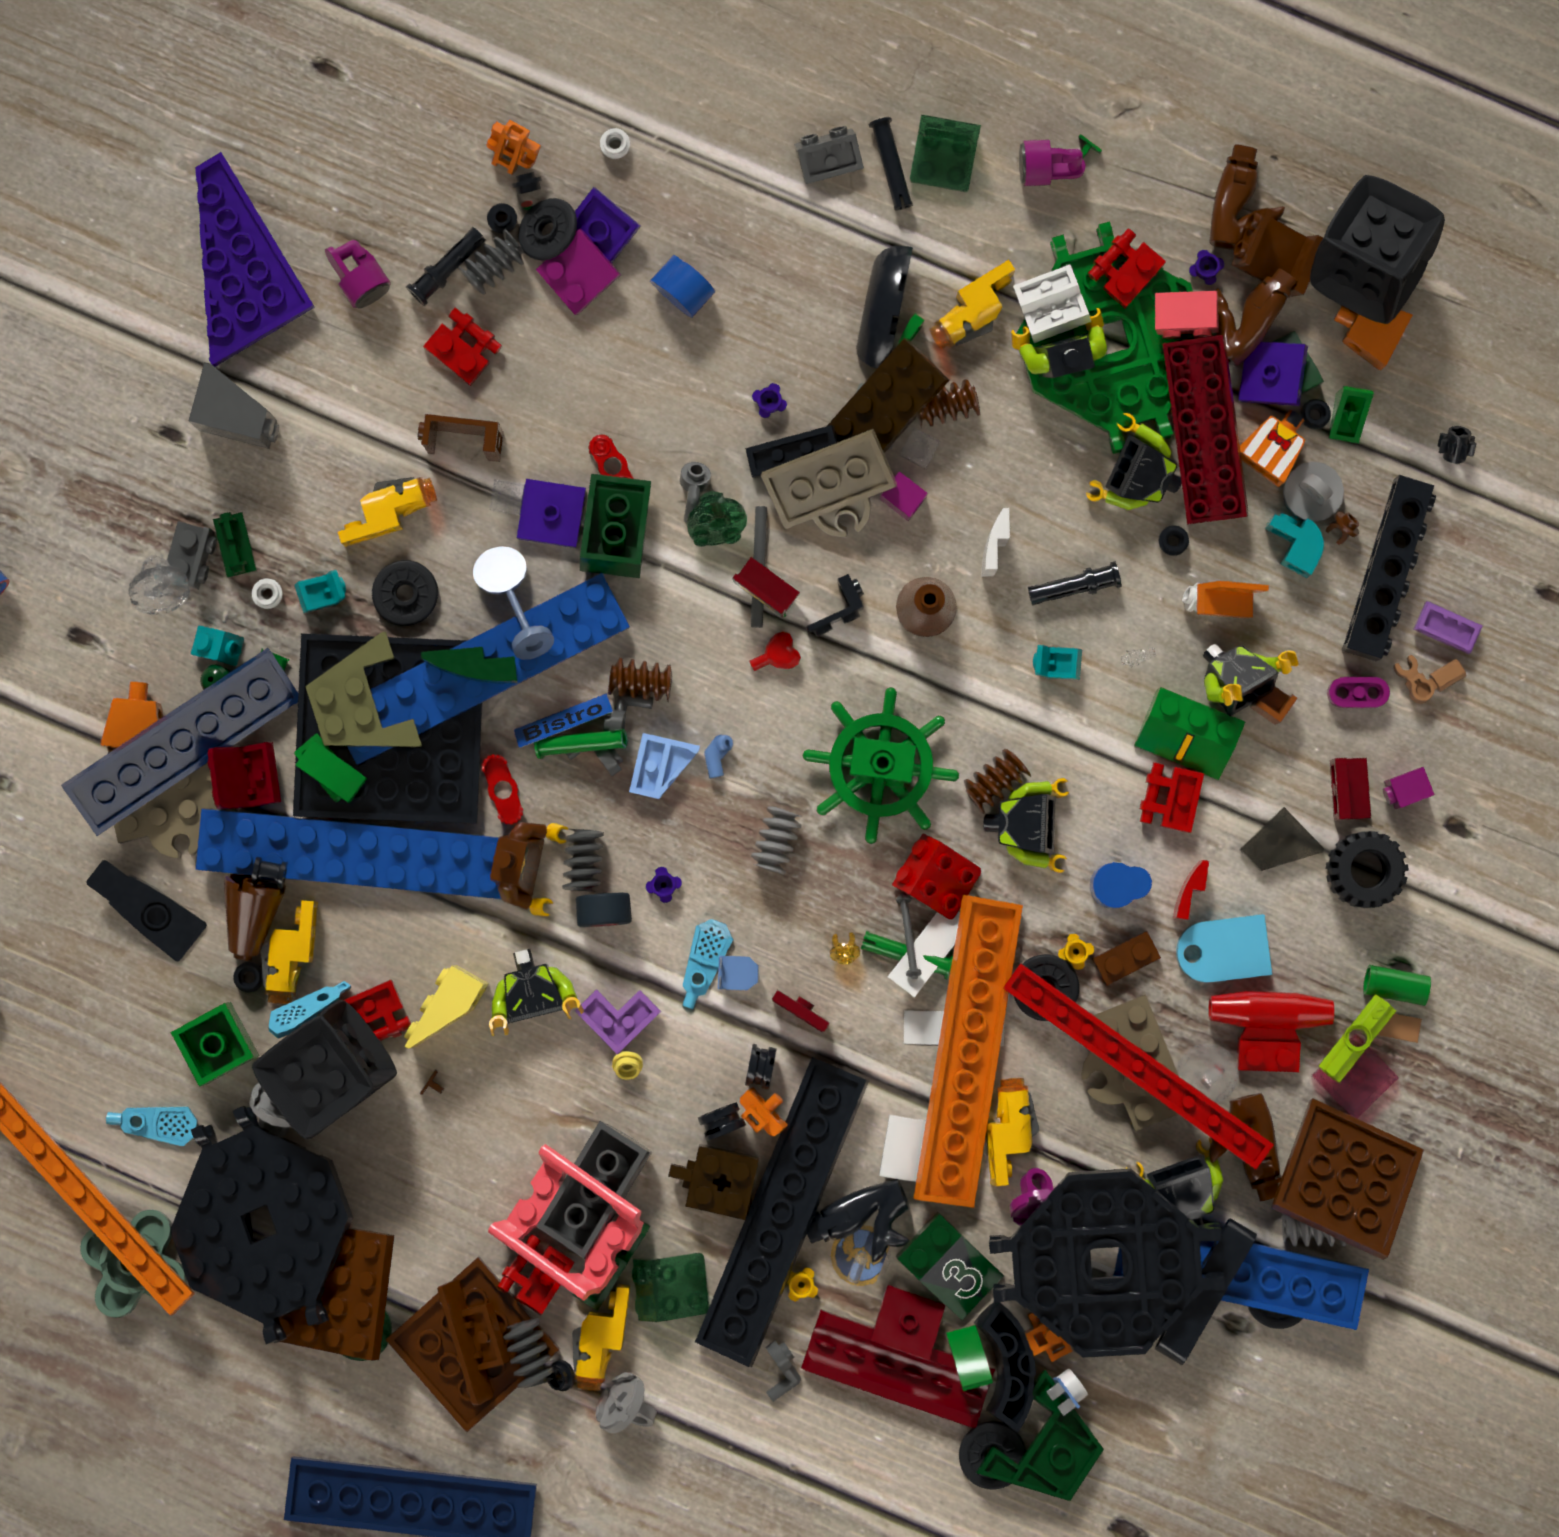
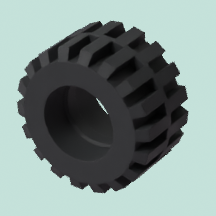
M1364 831L1346 836L1345 839L1335 844L1336 848L1331 850L1328 855L1330 861L1326 862L1325 869L1329 870V875H1326L1327 882L1332 884L1330 889L1334 894L1337 893L1340 896L1338 899L1349 903L1353 907L1375 908L1390 903L1394 900L1393 897L1400 895L1403 890L1401 886L1406 884L1408 877H1405V871H1409L1408 864L1404 863V858L1407 857L1404 851L1400 852L1398 849L1400 845L1396 841H1391L1389 839L1390 836L1378 834L1375 831ZM1361 852L1373 853L1378 857L1382 865V877L1378 884L1371 888L1359 886L1351 874L1352 861Z

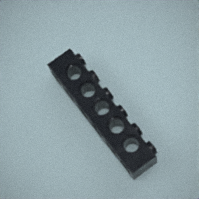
M1398 475L1393 480L1342 651L1373 661L1381 660L1383 655H1388L1392 645V639L1388 637L1391 628L1397 626L1401 615V610L1397 609L1400 598L1404 599L1410 585V581H1407L1406 578L1409 569L1413 570L1418 560L1419 553L1415 552L1418 540H1423L1427 530V524L1423 523L1426 512H1431L1435 504L1436 495L1432 494L1435 485L1403 475ZM1403 505H1410L1414 509L1415 516L1413 519H1407L1403 516ZM1395 533H1400L1405 537L1406 546L1404 548H1399L1394 544L1393 536ZM1386 562H1392L1396 565L1397 575L1395 577L1388 576L1385 573L1384 565ZM1378 590L1384 591L1388 595L1389 602L1386 606H1382L1376 601L1375 595ZM1369 619H1374L1379 623L1380 631L1377 635L1371 634L1367 630V621Z

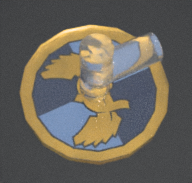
M863 1225L854 1234L843 1239L834 1240L830 1257L833 1269L842 1280L851 1285L865 1286L874 1284L885 1275L890 1266L892 1255L890 1246H888L881 1259L873 1263L871 1261L872 1239L874 1236L872 1226Z

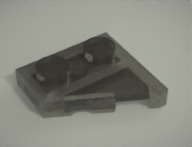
M1282 807L1239 850L1259 871H1263L1322 853L1325 849L1285 807Z

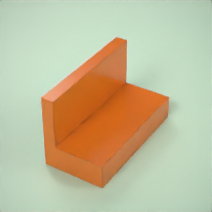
M1230 581L1197 584V614L1244 619L1253 618V593L1269 591V585Z

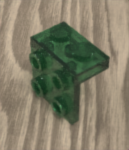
M690 1253L665 1258L633 1259L632 1280L636 1290L635 1311L638 1314V1321L662 1322L707 1313L709 1302L705 1260L702 1253Z

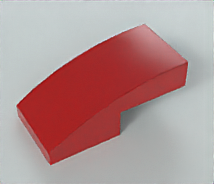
M1199 861L1185 879L1177 897L1173 918L1189 920L1192 892L1205 891L1209 861Z

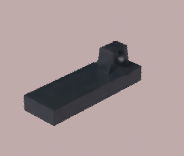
M829 425L745 448L752 478L761 477L762 472L836 444L838 441L834 426Z

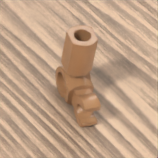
M1413 655L1407 657L1411 665L1410 670H1403L1399 663L1393 666L1395 673L1399 677L1406 679L1405 685L1409 689L1411 699L1420 704L1430 700L1435 690L1441 692L1467 676L1466 671L1457 659L1429 674V680L1425 678L1423 673L1418 672V661Z

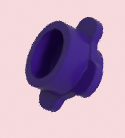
M1201 250L1197 253L1198 259L1195 264L1190 266L1189 273L1192 277L1203 279L1206 285H1213L1217 280V273L1224 268L1225 263L1222 258H1217L1207 250ZM1208 265L1210 267L1209 270H1205L1204 266Z
M771 383L761 391L755 390L752 394V399L754 402H757L759 415L762 418H769L771 413L776 411L782 412L787 407V402L781 397L780 386L775 383ZM771 398L772 403H767V399Z
M658 867L655 870L656 875L651 881L646 883L645 887L648 893H654L660 897L661 902L668 903L672 900L673 892L681 887L682 881L678 876L673 877L669 874L665 867ZM662 882H666L667 886L665 888L661 887Z

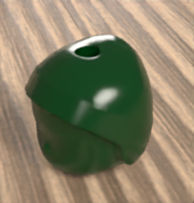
M216 664L208 666L200 677L202 689L205 690L231 671Z

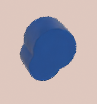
M675 255L650 280L651 284L664 297L690 318H693L715 293L712 285L697 270Z
M1117 862L1100 866L1094 871L1090 879L1092 897L1098 904L1106 908L1126 906L1133 900L1145 897L1152 888L1151 876L1145 869L1135 866L1129 867Z

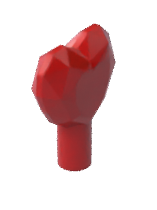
M782 631L776 633L770 639L766 646L765 654L749 662L754 672L769 664L779 669H792L799 664L801 656L793 648L791 634Z

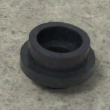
M534 172L516 176L517 182L512 183L513 188H516L518 195L541 189L540 181H542L541 176L535 177Z
M499 203L489 210L487 222L489 227L496 233L503 234L504 229L511 232L517 224V214L510 205ZM501 213L508 216L507 220L503 223L496 220L497 216Z
M1311 399L1302 406L1300 415L1304 418L1303 424L1306 427L1321 429L1329 422L1331 410L1323 400ZM1311 410H1317L1320 413L1318 420L1311 418Z
M1168 526L1159 535V546L1165 554L1177 556L1187 549L1189 536L1180 526ZM1170 536L1178 538L1179 543L1177 546H1171L1168 543Z
M253 962L240 964L233 975L236 987L247 993L260 989L263 985L262 968ZM248 971L252 972L255 976L252 983H247L244 979Z
M564 1360L554 1362L551 1365L554 1371L547 1376V1378H554L548 1381L549 1386L559 1391L571 1389L575 1383V1373L572 1366Z

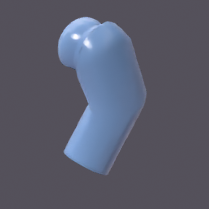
M728 735L716 736L704 751L709 779L724 776L721 760L733 747V740Z

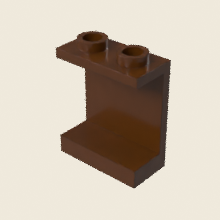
M1270 208L1254 210L1246 221L1245 227L1247 229L1242 240L1237 243L1233 254L1235 257L1231 265L1261 282H1264L1267 276L1272 277L1280 268L1297 280L1290 290V297L1304 295L1310 282L1314 257L1323 237L1319 235L1306 237L1271 218L1273 210Z
M425 414V421L419 423L418 440H421V445H423L428 454H435L437 431L484 436L483 452L488 461L500 462L504 432L499 422Z

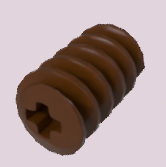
M965 379L962 381L961 389L955 382L950 384L949 392L944 386L938 395L917 416L921 429L925 419L930 427L934 426L935 417H938L940 422L945 424L946 414H949L953 421H957L959 411L967 419L972 408L977 416H980V405L974 385L972 387L969 381Z
M619 658L615 666H611L608 695H612L617 687L619 696L624 697L627 690L630 689L631 697L636 698L641 690L644 700H648L651 693L654 692L656 701L660 702L663 695L666 694L667 702L669 703L673 675L671 664H667L664 671L660 672L659 663L655 662L653 668L648 670L647 662L643 661L640 668L636 669L634 659H631L628 666L624 667L623 659Z
M1008 749L1002 750L1004 760L997 756L993 757L992 760L995 768L988 764L983 765L985 775L977 771L973 773L976 783L969 779L964 780L965 792L983 814H985L983 803H987L991 807L995 806L992 796L995 795L1000 799H1004L1002 788H1006L1011 792L1014 791L1011 781L1014 780L1022 785L1024 783L1021 776L1022 773L1031 777L1023 762Z

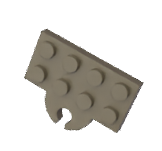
M874 429L771 468L761 474V478L785 529L813 519L819 529L837 537H847L848 534L847 527L839 522L838 517L840 515H852L855 519L854 529L858 533L869 520L872 506L870 497L897 486L895 477Z
M206 763L116 823L114 828L117 841L120 844L149 837L152 846L161 854L181 859V853L175 848L174 841L181 834L187 835L190 840L189 854L193 856L197 853L201 809L238 812V809L216 808L212 797L210 770L208 763Z
M1146 994L1094 1015L1179 1076ZM1090 1052L1084 1061L1081 1073L1082 1080L1088 1079L1094 1071H1101L1107 1077V1083L1103 1088L1091 1087L1087 1090L1088 1094L1100 1103L1109 1105L1124 1103L1135 1132L1178 1115V1113L1094 1053Z

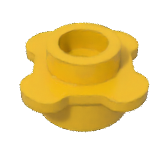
M1070 934L1067 937V943L1064 948L1059 949L1058 957L1070 962L1074 969L1081 970L1085 967V961L1088 956L1094 953V946L1091 943H1085L1080 940L1077 934ZM1074 949L1079 950V953L1077 955L1073 953Z
M804 1268L803 1271L797 1273L791 1271L787 1281L790 1289L788 1293L790 1300L796 1302L800 1298L807 1296L814 1298L817 1295L818 1288L814 1285V1271L811 1268ZM799 1282H804V1287H799Z

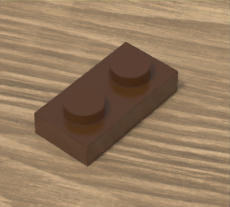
M1145 931L1092 958L1105 985L1108 986L1161 957L1148 931Z

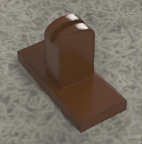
M435 1069L420 1091V1094L423 1095L428 1086L442 1094V1090L444 1091L445 1088L433 1081L438 1070Z

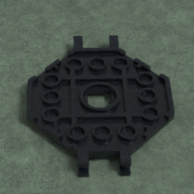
M242 1106L232 1111L237 1123L243 1128V1131L217 1143L212 1125L206 1127L200 1125L191 1129L194 1140L201 1146L202 1150L171 1226V1235L189 1287L263 1323V1338L267 1345L287 1339L279 1318L305 1306V1317L308 1326L319 1325L330 1320L321 1301L326 1289L324 1285L329 1272L333 1271L342 1248L340 1244L346 1230L350 1228L353 1215L333 1160L311 1152L306 1147L270 1133L269 1130L259 1126L257 1116L253 1113L251 1107L246 1108V1106ZM267 1205L276 1234L254 1243L251 1240L245 1223L246 1214Z
M1131 1168L1068 1172L1011 1237L990 1235V1254L1012 1252L1014 1285L1006 1283L994 1284V1302L1016 1300L1020 1305L1037 1316L1040 1322L1055 1335L1060 1336L1072 1346L1073 1350L1082 1358L1146 1354L1160 1335L1168 1330L1182 1314V1311L1203 1290H1225L1224 1271L1210 1272L1202 1275L1200 1241H1222L1220 1222L1198 1226ZM1119 1247L1122 1251L1123 1276L1092 1278L1090 1250Z

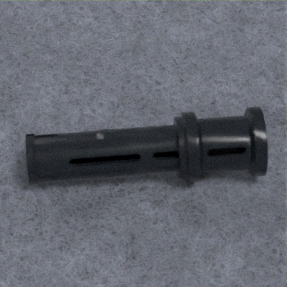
M472 227L434 266H426L424 268L425 273L413 284H408L406 289L420 304L426 306L428 304L427 299L439 288L443 289L446 286V279L486 239L482 237L483 235L476 228Z
M1116 561L1110 562L1109 566L1093 570L1090 567L1086 568L1082 574L1028 586V593L1033 606L1078 593L1088 592V594L1093 595L1097 594V590L1112 586L1121 588L1122 584Z

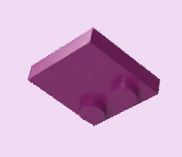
M582 229L576 231L573 241L563 253L555 258L545 260L536 269L574 315L581 313L621 276L618 270Z

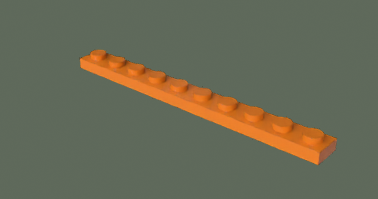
M0 1082V1131L163 1309L173 1316L195 1293Z

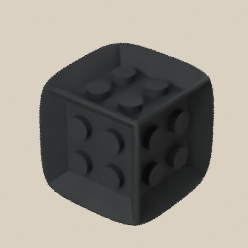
M1371 175L1363 176L1352 188L1334 215L1324 238L1317 248L1310 273L1311 285L1327 298L1363 317L1383 324L1390 323L1411 296L1426 270L1428 261L1435 253L1444 227V214L1428 201L1387 180Z
M339 1000L325 1008L319 1016L291 1032L252 1064L253 1072L267 1096L289 1125L304 1139H312L321 1133L325 1128L359 1105L397 1075L396 1067L382 1043L360 1014L344 1000Z

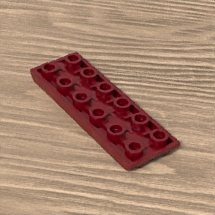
M1224 335L1164 343L1163 351L1187 525L1248 517L1247 496Z
M820 1309L801 1369L956 1423L976 1428L990 1384L963 1391L951 1353L933 1348L928 1364L869 1344L874 1327ZM989 1367L991 1376L993 1378L995 1369Z

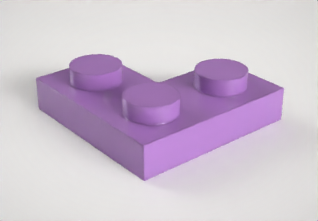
M596 989L581 1004L584 1013L581 1014L578 1008L575 1010L616 1054H619L661 1012L641 990L618 1011Z

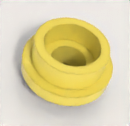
M621 1052L613 1058L612 1068L619 1078L625 1080L634 1079L643 1068V1060L634 1052Z

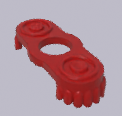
M604 434L593 437L589 442L588 449L589 454H592L598 464L600 475L634 479L628 469L626 458L618 452L612 438ZM609 458H616L622 464L620 472L615 475H610L604 470V463Z
M498 754L487 756V759L483 760L484 763H482L481 771L485 773L489 785L488 794L496 805L497 817L506 825L518 823L523 816L524 809L518 797V785L511 776L507 765L508 762L503 756ZM501 781L508 782L512 787V793L506 799L498 798L494 791L496 784Z

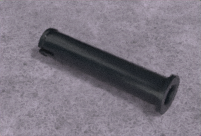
M883 117L870 122L868 125L869 128H873L893 200L894 210L898 211L903 210L900 197L903 198L905 209L913 206V202L910 198L890 125L892 118Z

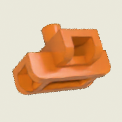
M511 120L506 125L496 121L492 126V133L486 144L487 148L495 152L491 164L494 166L500 164L508 168L507 173L511 175L517 171L518 165L530 169L536 162L541 145L528 138L530 130ZM503 154L512 158L511 162L503 158Z
M752 1087L740 1097V1104L746 1109L741 1117L747 1121L756 1133L764 1129L770 1136H776L788 1126L775 1111L783 1102V1099L777 1093H774L766 1101ZM752 1115L759 1124L757 1125L749 1116Z
M1032 1312L1027 1314L1033 1328L1024 1333L1034 1356L1046 1351L1051 1362L1073 1351L1070 1345L1060 1336L1055 1335L1043 1323L1038 1324L1040 1319ZM1064 1346V1348L1060 1349L1059 1351H1057V1352H1055V1353L1052 1352V1351H1054V1350H1056V1349H1058V1348Z

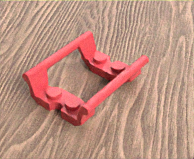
M544 1144L539 1150L543 1164L531 1181L534 1189L533 1195L527 1200L520 1199L507 1220L494 1222L489 1227L488 1233L585 1301L589 1295L599 1294L607 1286L618 1269L615 1262L616 1254L621 1250L629 1251L640 1235L644 1224L640 1220L642 1211L547 1144ZM566 1174L608 1202L619 1215L616 1221L608 1223L585 1259V1269L582 1274L565 1273L520 1240H523L533 1228H537L536 1226L565 1180Z

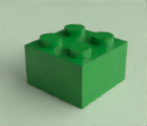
M231 1002L223 1003L170 1032L199 1087L213 1082L260 1056Z

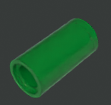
M1368 965L1363 983L1364 995L1374 996L1376 994L1380 998L1422 1006L1427 1004L1431 989L1430 976Z

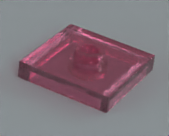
M1356 1033L1349 1038L1350 1043L1355 1047H1361L1365 1044ZM1370 1047L1365 1050L1340 1083L1330 1078L1320 1068L1311 1075L1349 1115L1357 1119L1399 1079Z

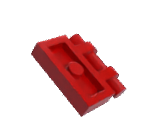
M1129 228L1121 236L1117 235L1113 239L1109 250L1103 256L1099 255L1093 262V268L1087 273L1094 281H1097L1103 274L1110 280L1103 287V290L1125 309L1166 263L1145 242L1137 250H1134L1130 243L1135 239L1136 234ZM1122 254L1128 260L1117 271L1112 266V263Z
M454 308L448 316L457 323L451 331L442 323L423 347L471 386L490 364L482 356V353L488 349L496 355L501 350L502 345L494 339L495 335L489 330L484 331L474 323V318L468 313L463 314L460 310ZM465 332H468L477 340L473 348L461 339Z
M1153 762L1151 773L1147 774L1145 781L1148 784L1145 800H1141L1139 808L1142 810L1140 822L1152 824L1154 813L1162 814L1160 827L1191 833L1204 773L1173 767L1171 778L1162 776L1165 765ZM1160 786L1169 788L1165 805L1156 803Z
M393 980L386 981L344 1000L360 1014L367 1024L384 1017L387 1025L373 1031L379 1041L391 1036L393 1038L401 1036L402 1031L407 1030L412 1024L408 1016L396 1020L393 1012L404 1008Z
M530 1234L525 1244L535 1250L541 1240ZM550 1245L542 1255L565 1273H569L575 1263ZM518 1254L510 1267H505L501 1274L503 1278L497 1287L508 1293L513 1283L518 1285L521 1289L515 1299L539 1315H542L561 1284L536 1266L528 1278L520 1274L528 1261Z

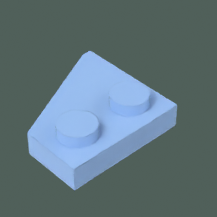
M643 733L629 793L660 799L696 756L700 746Z

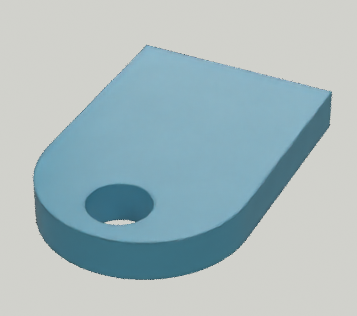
M1265 915L1204 921L1189 926L1179 937L1176 946V958L1180 968L1187 976L1200 982H1218L1272 975ZM1189 945H1195L1200 950V958L1194 963H1190L1184 958V950Z

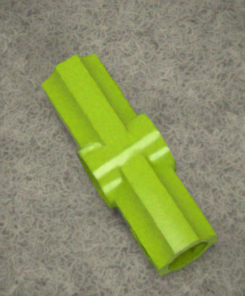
M1375 994L1318 1067L1330 1078L1340 1083L1397 1010ZM1353 1031L1362 1032L1366 1038L1365 1044L1361 1047L1353 1046L1349 1041V1034Z

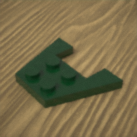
M1043 1370L1034 1383L1032 1395L1034 1396L1033 1400L1051 1412L1024 1456L1017 1464L992 1447L975 1473L1071 1501L1104 1448L1075 1409H1072L1063 1416L1058 1406L1066 1401L1067 1398L1063 1393L1054 1400L1050 1398L1047 1391L1056 1383L1048 1372Z

